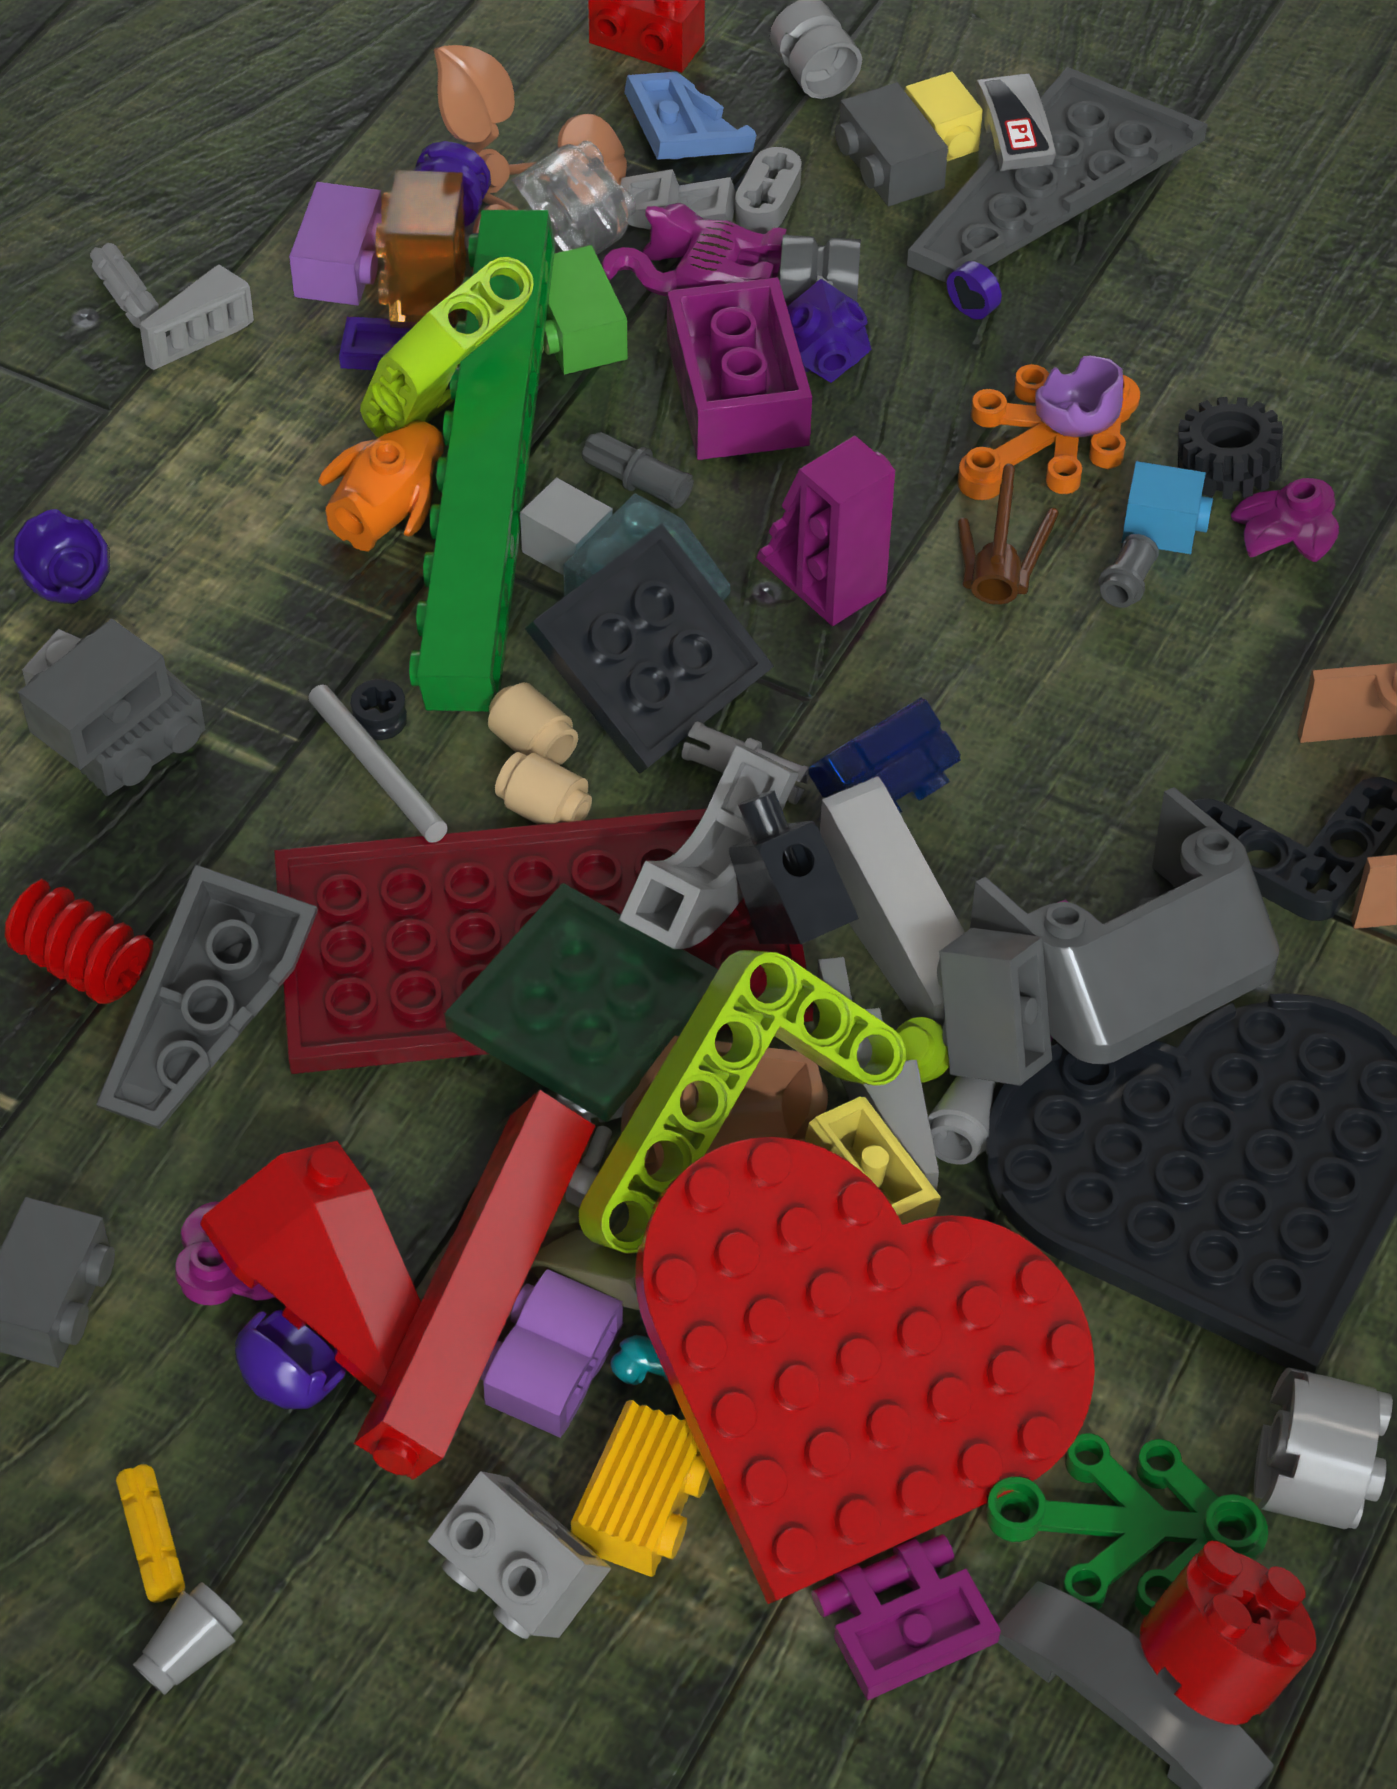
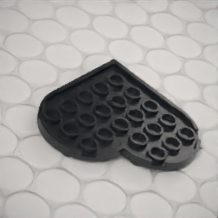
M1270 994L1268 1002L1250 1004L1235 1008L1234 1003L1218 1009L1199 1022L1185 1036L1178 1048L1155 1040L1115 1062L1092 1064L1077 1059L1065 1048L1061 1049L1059 1044L1051 1046V1062L1021 1086L1007 1083L1003 1085L994 1101L989 1116V1137L987 1136L985 1165L991 1190L1000 1208L1021 1234L1044 1252L1286 1368L1289 1367L1316 1374L1397 1217V1037L1366 1014L1336 1001L1304 994Z

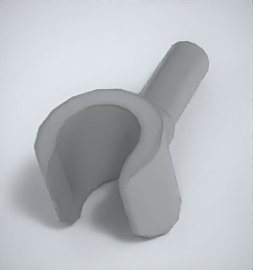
M597 1127L586 1156L583 1157L581 1163H578L569 1187L565 1192V1200L579 1208L599 1173L597 1172L612 1135V1131L608 1127Z

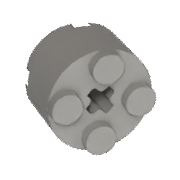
M1288 1367L1278 1379L1270 1400L1272 1404L1283 1406L1282 1410L1276 1413L1272 1426L1263 1424L1259 1440L1254 1474V1495L1256 1498L1262 1499L1258 1507L1261 1510L1336 1528L1356 1529L1362 1517L1365 1500L1377 1502L1384 1486L1386 1460L1375 1456L1379 1435L1383 1436L1391 1418L1392 1395L1377 1391L1374 1387Z

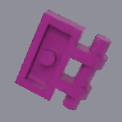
M944 1534L919 1543L914 1538L895 1546L892 1556L862 1569L858 1564L835 1573V1581L812 1590L814 1604L823 1618L845 1608L855 1616L835 1625L834 1639L867 1701L999 1642L1001 1630L967 1569H963L943 1579L938 1577L935 1569L954 1561L952 1547ZM902 1583H906L913 1589V1592L883 1605L880 1604L876 1596Z

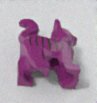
M683 203L669 204L663 208L647 206L645 216L651 224L650 242L643 248L642 252L635 248L622 247L611 250L601 260V265L609 281L618 271L631 270L648 291L667 297V291L778 277L781 267L783 235H786L787 229L774 227L766 234L752 232L727 220L703 219ZM683 257L675 270L665 273L657 271L651 262Z

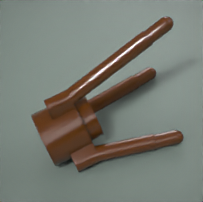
M1010 463L1003 467L993 542L986 544L982 551L976 555L968 519L961 518L958 521L959 539L965 567L963 586L971 589L976 598L989 604L1000 605L1009 603L1018 594H1026L1028 592L1030 575L1059 514L1056 508H1050L1047 511L1021 563L1016 549L1007 543L1015 468Z

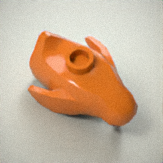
M417 420L408 423L400 429L386 433L375 440L360 442L337 456L322 471L318 480L322 486H325L343 477L326 506L329 529L342 541L347 540L351 542L354 548L366 552L372 550L378 539L399 524L409 514L410 517L407 521L404 535L413 536L418 532L425 522L431 507L434 466L444 451L445 442L441 431L434 425Z

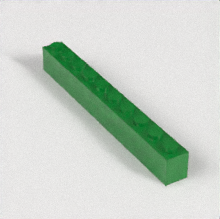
M481 210L479 232L471 233L469 236L468 255L470 267L473 268V275L497 258L510 257L519 260L527 266L532 274L534 286L532 294L521 312L463 359L460 365H457L450 380V394L452 400H455L454 411H445L443 421L444 442L446 446H449L447 457H439L437 463V486L439 492H442L441 504H432L430 513V531L432 539L436 540L434 552L425 553L423 563L424 584L426 588H429L428 599L419 600L416 614L417 632L419 637H422L421 649L412 650L409 664L411 685L420 687L426 711L489 712L492 699L501 690L521 528L520 512L523 510L555 254L549 210ZM497 275L490 279V287L499 298L511 300L520 296L519 286L511 277ZM464 277L463 283H465L471 277ZM465 310L467 311L466 320L458 321L456 331L471 334L478 331L479 322L473 313Z

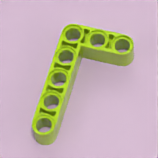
M743 950L730 955L720 966L583 1198L579 1209V1224L583 1234L599 1245L623 1253H637L638 1246L642 1244L647 1223L654 1210L653 1206L659 1196L677 1176L706 1154L774 1036L835 1077L849 1082L873 1086L885 1085L895 1080L901 1073L906 1061V1047L902 1037L886 1023L782 954ZM761 965L767 975V985L762 995L756 999L750 989V978L757 966ZM814 1001L820 1011V1020L817 1028L809 1034L804 1025V1014L806 1008ZM727 1023L733 1033V1043L728 1053L721 1057L715 1048V1038L718 1030ZM867 1037L872 1046V1055L869 1063L862 1069L857 1061V1050L859 1044ZM693 1082L698 1090L699 1101L694 1111L685 1116L680 1107V1097L685 1087ZM659 1142L664 1150V1161L661 1168L650 1176L645 1168V1156L647 1150L653 1144ZM625 1202L629 1209V1220L623 1231L614 1236L609 1227V1218L612 1210L618 1204Z

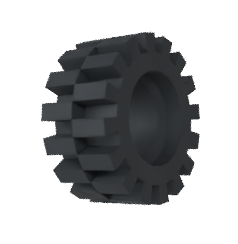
M1227 397L1217 398V406H1212L1208 400L1199 403V412L1191 408L1185 413V420L1181 419L1178 425V468L1206 472L1203 495L1213 497L1216 490L1223 491L1222 499H1233L1234 491H1240L1242 497L1246 498L1253 496L1254 486L1261 492L1268 489L1269 480L1276 482L1279 477V470H1282L1283 425L1282 421H1278V415L1273 410L1265 413V404L1258 401L1252 407H1248V398L1237 397L1236 404H1228ZM1222 447H1237V448L1229 449V448H1222Z

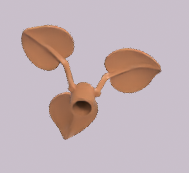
M448 45L434 49L438 68V103L444 124L456 139L468 143L466 147L474 150L485 161L490 171L491 185L484 199H482L483 202L489 205L483 210H519L518 207L490 194L499 191L507 182L509 175L563 170L562 190L565 197L572 203L583 207L604 204L620 190L621 179L626 176L627 161L624 157L625 150L619 138L605 120L593 114L576 115L568 119L558 136V151L562 160L509 165L505 157L496 150L484 149L499 136L496 123L507 120L514 110V90L507 71L494 57L473 47ZM481 212L475 221L473 233L479 232Z

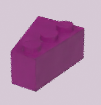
M853 436L800 468L782 504V507L785 509L784 515L772 524L769 530L772 539L767 546L760 549L756 557L757 560L831 626L836 625L886 593L895 469L883 454L874 452L858 437Z

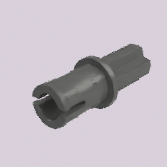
M597 432L596 434H590L582 451V458L586 463L622 480L625 489L634 491L637 488L669 504L674 509L680 508L691 493L694 480H692L693 476L654 458L652 451L646 447H641L637 450L602 432Z

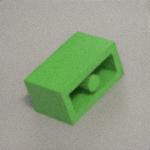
M592 245L554 254L543 346L547 355L555 354L564 375L628 359L627 317Z

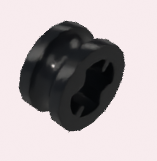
M373 679L356 687L351 695L352 715L374 740L390 739L402 732L407 722L406 699L402 688L386 679ZM374 706H378V708H379L380 710H382V711H387V712H385V713H380L376 708H372V709H370V708H371V707H374Z

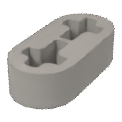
M771 147L760 151L756 155L736 191L735 221L737 225L755 233L765 234L772 228H778L782 224L800 190L802 162L798 154L788 148ZM762 201L768 202V203H763V204L760 206V208H758Z

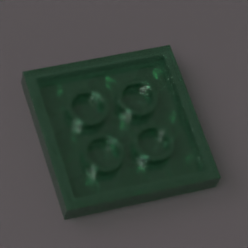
M562 883L444 1013L446 1029L598 1118L608 1122L639 1086L642 1077L672 1038L680 1036L719 969L683 949H673L619 920L620 914Z

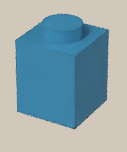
M1136 461L1127 504L1122 543L1131 534H1141L1153 540L1158 549L1191 554L1195 531L1207 533L1213 498L1202 496L1206 472Z

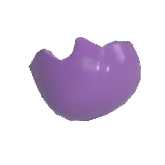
M1091 355L1083 356L1076 370L1070 374H1062L1057 367H1054L1044 385L1035 392L1036 414L1044 424L1063 436L1085 437L1103 432L1114 424L1122 409L1123 369L1110 359Z

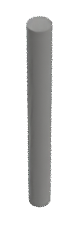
M318 685L313 688L309 694V702L423 837L432 843L441 840L447 833V824L327 685Z

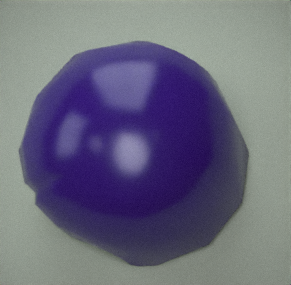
M58 509L47 510L26 520L14 538L13 560L25 584L36 595L47 601L63 604H75L78 601H84L99 591L110 572V548L98 529H94V525L88 519L79 520L62 514Z
M276 1310L262 1320L266 1313L260 1311L240 1331L235 1342L236 1361L244 1381L258 1397L283 1409H308L313 1407L344 1378L346 1374L345 1368L334 1360V1351L327 1343L306 1325L298 1330L282 1316V1310Z

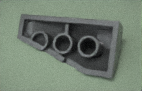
M195 865L97 1101V1107L161 1129L294 971L318 908Z

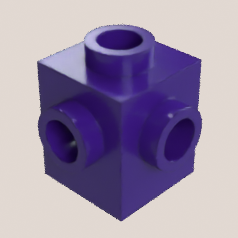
M823 279L818 280L787 306L805 372L811 370L832 383L872 350L865 328L867 317L858 302Z

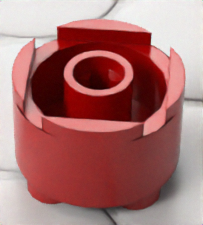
M1218 1541L1207 1542L1200 1552L1195 1554L1154 1604L1150 1612L1142 1620L1140 1626V1642L1149 1665L1157 1675L1165 1666L1169 1673L1181 1684L1174 1695L1199 1714L1229 1725L1245 1724L1253 1715H1261L1270 1707L1313 1656L1316 1650V1634L1311 1618L1302 1604L1306 1597L1305 1588L1295 1575L1285 1568L1278 1566L1268 1569L1257 1561L1234 1552L1230 1547Z

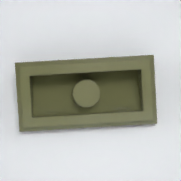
M574 1230L539 1249L530 1268L538 1279L549 1269L623 1301V1307L640 1310L635 1282L637 1253H623L594 1243L580 1230Z

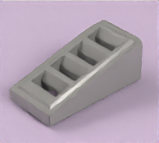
M218 264L141 322L139 325L146 366L155 370L236 333L252 323L254 318L248 283ZM170 330V335L166 337L165 332Z

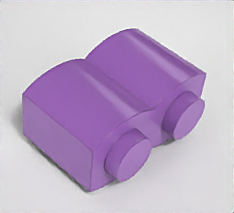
M547 1269L535 1286L526 1284L520 1291L510 1317L511 1322L516 1325L504 1342L497 1340L480 1379L484 1381L485 1405L561 1438L583 1402L591 1381L604 1364L623 1325V1301Z

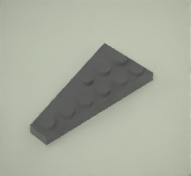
M1067 67L1040 98L1056 152L1053 164L1000 171L996 150H994L908 249L907 266L947 283L949 274L967 261H975L985 267H989L1205 141L1208 124Z

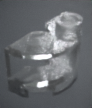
M583 141L577 146L566 144L558 147L511 179L533 210H549L550 219L555 228L554 239L563 251L592 245L596 255H598L623 237L628 228V218L636 212L633 196L626 188L618 185L613 174L604 165V159L600 150L590 141Z

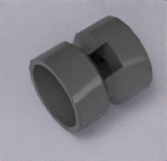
M783 235L780 285L786 306H789L820 279H823L857 302L861 239L830 237L825 245H818L813 236Z

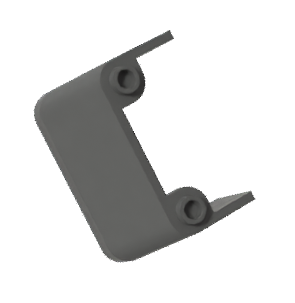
M1175 787L1164 791L1152 868L1171 883L1175 889L1111 921L1102 924L1087 910L1068 902L1049 904L1027 914L987 877L975 882L970 929L978 928L1043 937L1050 1035L1070 1054L1087 1063L1107 1064L1115 1062L1267 983L1273 978L1276 971L1280 951L1279 944L1245 847L1237 838Z

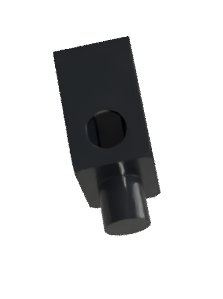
M775 790L757 795L738 804L751 838L729 848V855L759 944H803L859 919L823 837L813 821L787 823Z

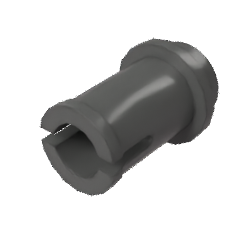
M1141 534L1127 536L1113 565L1103 569L1099 577L1101 596L1108 604L1118 608H1125L1141 600L1145 592L1144 579L1159 555V549L1153 540Z

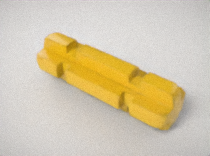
M147 1464L123 1469L117 1475L116 1482L147 1598L151 1602H163L167 1599L177 1598L182 1590H185V1583L154 1469Z

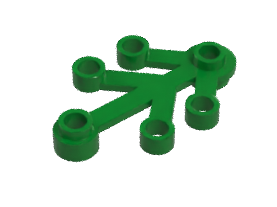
M1091 1433L1080 1434L1076 1437L1067 1450L1066 1469L1077 1481L1083 1483L1095 1482L1118 1506L1047 1501L1038 1485L1031 1480L1023 1477H1008L996 1483L991 1489L986 1509V1519L990 1529L998 1537L1010 1542L1029 1540L1038 1531L1119 1537L1089 1563L1076 1564L1065 1575L1062 1592L1075 1597L1097 1611L1105 1602L1108 1587L1164 1541L1192 1543L1164 1570H1149L1140 1577L1135 1593V1604L1140 1613L1145 1617L1156 1603L1147 1596L1145 1591L1151 1587H1160L1167 1590L1195 1554L1200 1552L1207 1542H1221L1230 1547L1234 1552L1256 1560L1265 1549L1268 1539L1267 1521L1254 1502L1246 1497L1235 1494L1218 1497L1182 1462L1179 1449L1173 1443L1164 1439H1154L1142 1446L1136 1465L1137 1475L1145 1485L1151 1488L1164 1489L1168 1487L1190 1512L1165 1510L1110 1455V1448L1106 1441L1100 1436ZM1089 1451L1097 1455L1100 1462L1095 1465H1086L1077 1459L1076 1454ZM1152 1457H1160L1168 1461L1171 1468L1165 1471L1155 1470L1150 1467L1147 1460ZM1008 1490H1014V1491H1012V1492H1010V1493H1008V1494H1005V1495H1003V1496H1001V1497L998 1498V1496H999L1001 1493H1003V1492H1005V1491H1008ZM1010 1509L1019 1510L1026 1516L1027 1520L1025 1522H1011L1005 1519L1002 1513ZM1223 1527L1235 1528L1241 1533L1243 1539H1227L1219 1534L1218 1530ZM1078 1581H1088L1096 1587L1098 1592L1092 1596H1082L1074 1590L1072 1585Z

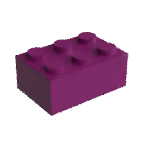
M779 278L667 291V342L697 460L810 446L812 394Z

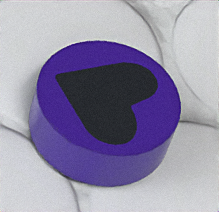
M967 261L950 273L947 278V291L952 302L959 311L972 319H983L1001 303L1002 294L998 280L987 267L978 262Z

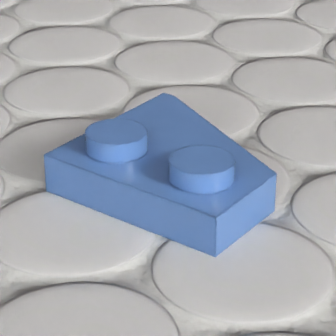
M678 72L627 75L624 93L657 160L753 152L757 136L755 131L748 125L737 130L722 119L724 107L710 96L697 91L695 85Z

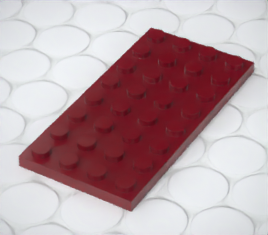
M707 809L447 833L441 840L433 843L428 842L423 836L274 850L277 893L318 908L296 967L283 983L291 1074L593 1044L598 1034L608 1035L622 1041L633 1040L662 1026H678L683 1030L720 966L730 955L743 950L777 952L790 958L807 970L803 945L759 944L744 897L727 919L712 934L700 943L684 949H673L619 920L645 861H662L674 855L692 835ZM761 965L757 966L750 978V989L756 999L762 995L767 985V975ZM813 1002L806 1008L804 1022L813 1021ZM726 1023L718 1031L731 1029Z

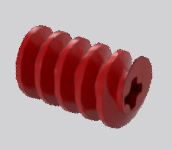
M43 879L31 884L19 896L5 922V939L9 948L20 955H27L30 961L39 967H46L47 971L55 977L66 979L67 983L80 992L86 991L87 996L99 1004L114 1002L129 992L145 973L154 951L153 941L144 934L134 937L133 929L126 923L122 922L114 925L113 916L102 910L94 913V905L84 898L75 900L74 893L65 886L57 887L51 891L49 882Z

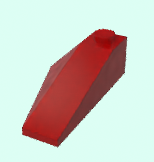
M338 1141L280 1154L204 1214L200 1226L231 1272L250 1289L257 1284L263 1286L286 1306L282 1314L284 1318L298 1330L306 1324L309 1325L335 1347L334 1360L377 1395L421 1303L371 1187Z

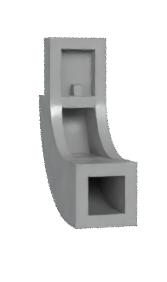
M736 745L707 810L692 835L668 859L645 861L619 920L673 949L689 948L706 939L727 919L743 899V894L729 855V848L751 838L738 804L757 795L775 790L783 810L799 773L746 746Z

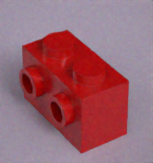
M588 0L590 44L683 73L705 42V0Z

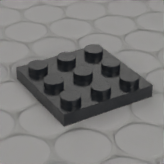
M663 523L525 628L639 774L685 739L695 722H706L774 667Z

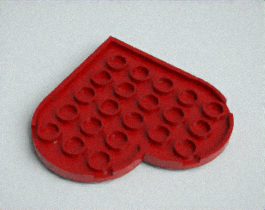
M780 1137L740 1140L705 1154L677 1176L654 1204V1210L647 1223L642 1244L638 1246L636 1257L635 1282L641 1317L767 1604L782 1599L988 1503L991 1489L996 1483L1005 1478L1023 1477L1034 1481L1052 1468L1075 1441L1088 1413L1094 1386L1095 1364L1090 1329L1080 1301L1062 1272L1042 1251L1019 1234L986 1220L954 1215L923 1218L902 1225L894 1208L882 1191L856 1166L820 1146ZM1014 1490L1005 1491L998 1496V1498Z

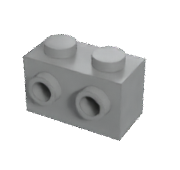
M482 1471L479 1472L428 1540L446 1558L441 1565L446 1574L469 1591L476 1592L480 1588L497 1604L493 1611L497 1620L511 1632L524 1639H528L530 1635L559 1638L611 1570L607 1563L509 1477Z

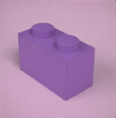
M316 182L289 256L294 297L359 306L366 284L373 285L376 279L379 246L386 247L390 236L391 219L389 214H385L382 211L381 190Z

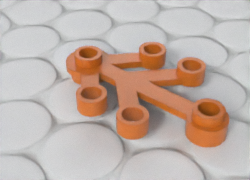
M1033 364L1019 368L1015 378V395L1024 402L1036 403L1035 392L1044 385L1049 376L1048 371L1039 365ZM1123 375V402L1119 417L1112 426L1103 432L1094 434L1091 439L1089 458L1094 465L1100 468L1111 469L1122 463L1126 441L1120 434L1121 423L1129 419L1139 405L1140 389L1131 378ZM983 389L973 396L971 417L979 426L991 428L998 425L1029 427L1031 429L994 450L988 447H976L970 450L961 459L959 464L958 487L964 495L975 500H989L998 496L1003 467L1006 464L1010 463L1014 466L1054 442V457L1049 461L1047 467L1046 484L1048 488L1055 493L1070 494L1080 487L1082 464L1077 459L1079 437L1063 436L1054 431L1038 417L1036 406L1007 403L1006 397L997 390ZM1059 473H1066L1069 476H1062Z

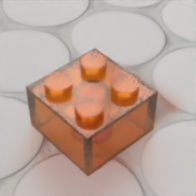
M396 170L392 192H383L382 223H377L375 245L376 257L384 258L385 271H380L379 304L389 305L390 328H413L430 310L463 284L467 264L463 173ZM455 309L448 314L449 323L453 328L457 326L460 309Z

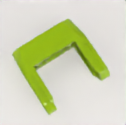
M500 257L489 262L430 310L380 359L360 405L362 418L376 437L400 429L413 421L419 420L428 423L455 401L451 398L450 389L446 390L457 365H460L463 359L518 315L528 302L532 294L534 282L532 274L526 265L510 257ZM497 275L511 277L519 286L520 296L511 300L499 298L490 287V279ZM455 309L469 310L478 319V331L471 334L456 331L457 326L455 328L451 326L448 314Z

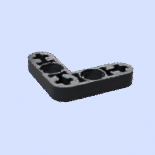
M1371 777L1357 784L1308 848L1223 802L1215 799L1192 801L1243 844L1247 853L1254 850H1262L1276 858L1278 864L1268 869L1251 865L1262 897L1310 921H1323L1336 915L1361 883L1367 857L1381 856L1397 835V783L1384 777ZM1378 804L1385 806L1386 808L1383 807L1375 815L1371 826L1364 821L1368 808L1374 809ZM1340 839L1351 840L1360 845L1364 853L1357 857H1345L1335 852L1331 844ZM1323 871L1330 875L1327 890L1321 888L1316 894L1306 890V888L1313 889L1322 878Z

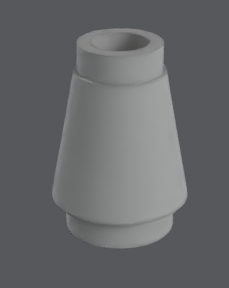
M957 1076L928 1116L936 1157L951 1164H967L985 1151L987 1136L989 1137V1116L993 1106L994 1089L996 1086L994 1081Z
M200 1582L190 1594L182 1590L142 1651L143 1654L133 1666L158 1691L166 1695L174 1685L177 1686L236 1641L231 1635L243 1624V1621L213 1590L203 1582Z

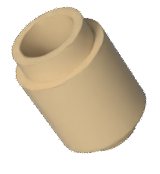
M523 682L514 686H507L500 690L492 699L489 706L488 727L490 731L513 751L521 752L525 755L536 753L558 765H562L571 756L578 742V733L572 728L571 718L531 684Z
M516 752L510 756L503 765L495 784V794L504 800L507 809L538 825L585 820L592 804V797L588 794V781L585 778L536 753L525 755L521 752Z

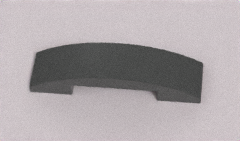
M1037 1581L998 1624L1001 1630L998 1643L1046 1682L1050 1683L1056 1675L1151 1749L1170 1765L1167 1778L1181 1789H1258L1274 1768L1273 1763L1240 1725H1229L1214 1721L1184 1704L1174 1695L1181 1684L1169 1673L1165 1666L1158 1675L1154 1672L1144 1655L1140 1638L1075 1597Z

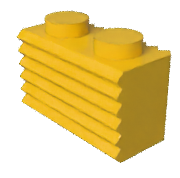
M634 1400L626 1401L571 1520V1533L601 1559L653 1577L662 1556L669 1559H674L687 1526V1518L680 1516L684 1504L687 1502L689 1495L700 1498L710 1478V1473L686 1419L679 1420L673 1414L665 1415L660 1409L652 1410L647 1405L639 1406Z

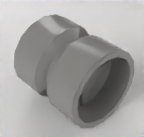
M798 0L787 6L776 17L771 27L770 41L774 50L784 64L790 68L791 74L806 94L819 99L833 97L846 90L855 81L862 65L860 50L848 33L842 29L840 22L825 3L821 0Z

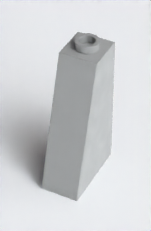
M877 776L822 799L820 833L859 918L849 923L912 1017H927L943 1026L945 1022L943 988L939 985L937 979V966L940 959L939 951L965 932L889 792Z

